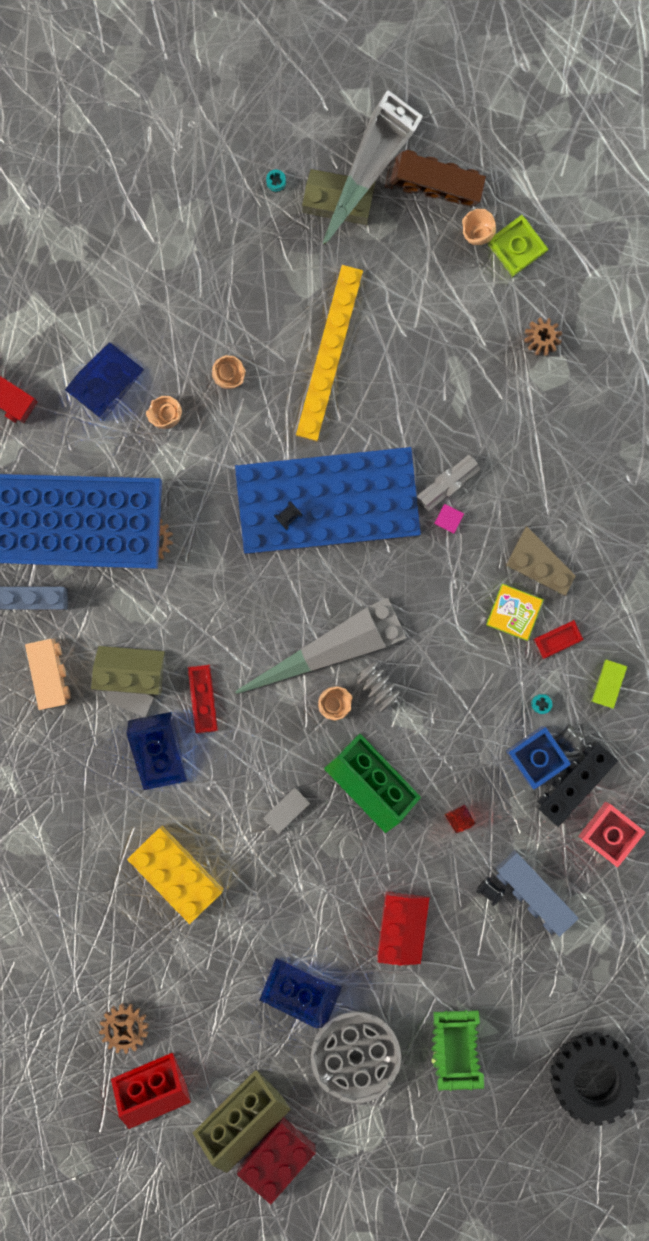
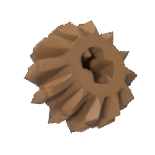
M538 318L537 324L532 321L529 324L531 329L525 330V334L528 337L524 339V342L531 343L528 347L529 351L536 348L535 355L537 356L541 350L544 356H548L549 350L554 353L557 350L555 345H560L562 342L557 338L562 335V331H555L559 325L555 323L551 326L550 318L547 319L545 324L542 318ZM541 333L546 334L545 341L541 340Z

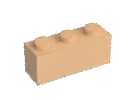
M47 639L25 644L38 709L43 710L69 704L68 699H71L69 687L65 686L63 679L66 677V670L64 664H60L59 656L62 655L59 642L56 643L55 639Z

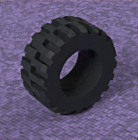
M588 1032L581 1033V1038L577 1039L576 1036L569 1038L571 1043L568 1045L563 1043L559 1047L561 1052L560 1054L555 1053L553 1058L555 1063L550 1069L552 1075L550 1079L551 1086L560 1105L565 1112L568 1111L572 1118L575 1120L579 1118L582 1123L587 1125L591 1121L594 1122L595 1126H602V1121L606 1120L608 1124L615 1122L614 1118L620 1116L622 1119L627 1115L625 1113L627 1107L629 1109L633 1108L635 1105L633 1098H638L640 1092L637 1088V1085H641L640 1076L638 1075L639 1069L633 1057L619 1041L617 1042L609 1035L603 1036L599 1032L589 1035ZM591 1060L608 1061L615 1071L614 1082L610 1089L596 1097L580 1094L574 1084L579 1068Z

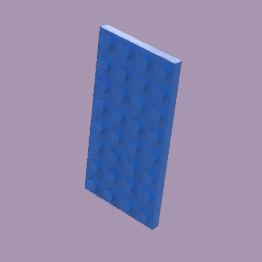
M411 447L235 465L244 554L421 535ZM291 501L303 516L301 518L298 517L289 525V529L286 530L274 515L284 510L288 506V502Z
M0 474V564L158 569L162 479Z

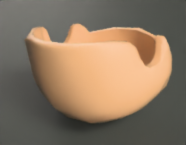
M477 208L472 210L462 220L464 237L472 245H484L490 242L496 233L494 217L486 209Z
M224 355L215 361L212 367V377L218 386L231 390L243 383L246 370L238 358Z
M161 396L152 400L149 410H146L149 422L159 429L166 430L176 426L182 414L179 402L171 396Z
M338 686L328 687L319 697V712L326 719L333 721L343 719L351 711L352 695L345 688Z

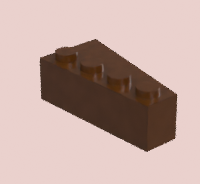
M405 150L390 162L385 188L393 189L394 185L403 187V192L412 194V192L421 191L428 198L444 196V200L447 202L474 207L481 201L486 176L480 175L479 171L474 169L464 170L459 168L457 164H444L438 162V159L435 157H421L415 151Z

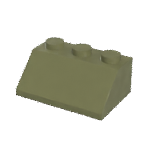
M311 169L306 183L302 212L332 219L348 176ZM376 181L344 221L362 225L368 224Z
M98 646L93 665L91 689L161 696L165 651Z

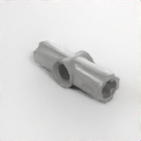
M470 455L466 456L453 468L443 472L434 480L433 484L419 493L417 496L418 500L427 511H430L443 499L449 498L459 490L468 479L481 470L478 463Z

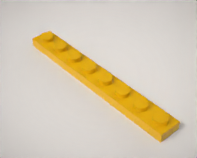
M345 265L341 266L298 425L297 437L318 441L363 270Z

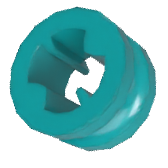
M277 169L270 171L266 177L267 187L273 192L282 191L286 186L285 174ZM275 176H279L281 184L273 185L271 178L274 177L275 179Z
M538 694L532 699L531 707L536 713L546 714L552 708V700L545 694ZM540 698H544V702L548 703L547 708L543 707L544 710H539V706L536 705L537 700L541 701Z

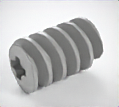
M376 661L356 676H361L358 680L359 684L366 682L363 688L364 691L372 690L368 697H377L374 704L382 703L379 711L383 712L400 699H397L400 691H391L394 683L386 684L389 677H380L384 670H375L378 665Z

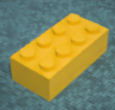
M163 825L127 859L188 924H191L223 892V888Z

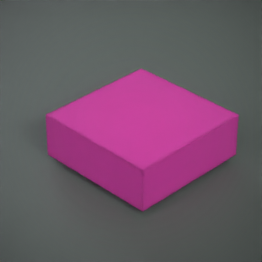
M444 504L434 524L454 534L464 513Z

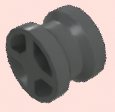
M569 724L559 735L556 742L560 745L564 744L567 750L572 753L581 743L584 735L574 731V727Z

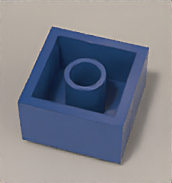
M541 726L506 750L517 769L533 790L571 765L548 729L544 726Z

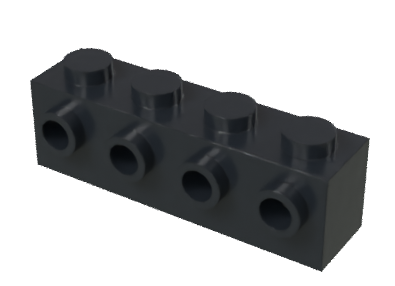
M599 742L588 743L582 750L583 755L578 760L574 759L571 765L567 767V773L563 777L561 775L558 776L552 783L553 788L548 793L544 792L536 801L538 802L536 808L557 827L564 822L619 761Z

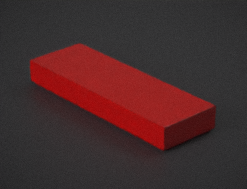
M210 665L187 667L195 733L218 731Z

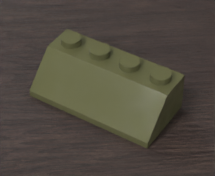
M255 1070L193 1132V1135L212 1166L228 1173L291 1109L282 1095L259 1071Z

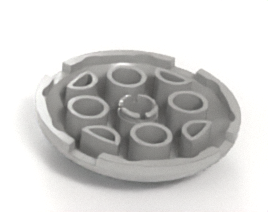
M346 1012L330 1019L317 1033L311 1049V1065L316 1080L327 1093L344 1102L364 1103L380 1097L391 1087L400 1070L401 1051L395 1033L383 1020L365 1012ZM355 1050L359 1051L362 1056L360 1059L354 1060L350 1058V1054Z

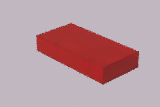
M572 620L533 640L542 659H545L584 639L575 620Z

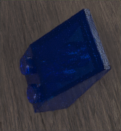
M109 342L78 372L65 391L104 421L143 373L144 369Z
M172 712L128 720L126 734L143 790L187 782Z
M276 958L259 1000L314 1028H322L331 1017L342 985Z

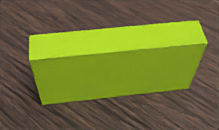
M605 659L591 702L614 709L627 666Z

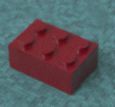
M283 1117L238 1166L237 1176L271 1205L316 1154V1145Z

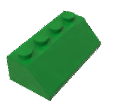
M360 733L324 768L385 834L399 824L421 798Z

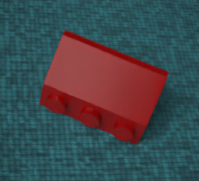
M385 891L377 963L399 966L421 964L430 897Z
M173 1053L111 1078L118 1115L128 1129L191 1103L186 1082Z

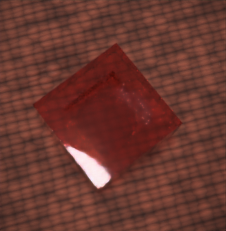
M465 804L445 814L456 834L476 824Z

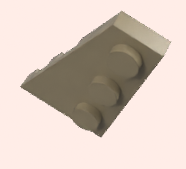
M525 526L505 566L566 596L576 576Z

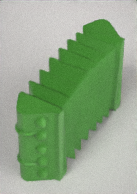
M478 1010L433 1012V1025L436 1028L433 1030V1034L436 1036L432 1038V1042L436 1044L432 1046L431 1050L435 1052L432 1057L436 1061L433 1067L438 1069L435 1073L436 1076H439L437 1080L438 1091L484 1089V1074L478 1071L481 1066L477 1064L479 1059L476 1058L479 1052L475 1051L478 1046L475 1043L478 1040L476 1036L479 1034L475 1029L480 1024Z

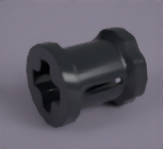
M291 501L288 502V506L284 510L274 515L286 530L289 529V525L298 517L301 518L303 516Z
M486 877L477 887L476 893H481L491 901L490 904L492 906H495L504 895L505 890L503 888L499 889L490 881L489 877Z

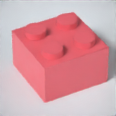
M605 802L578 837L613 865L619 867L646 832L611 804Z

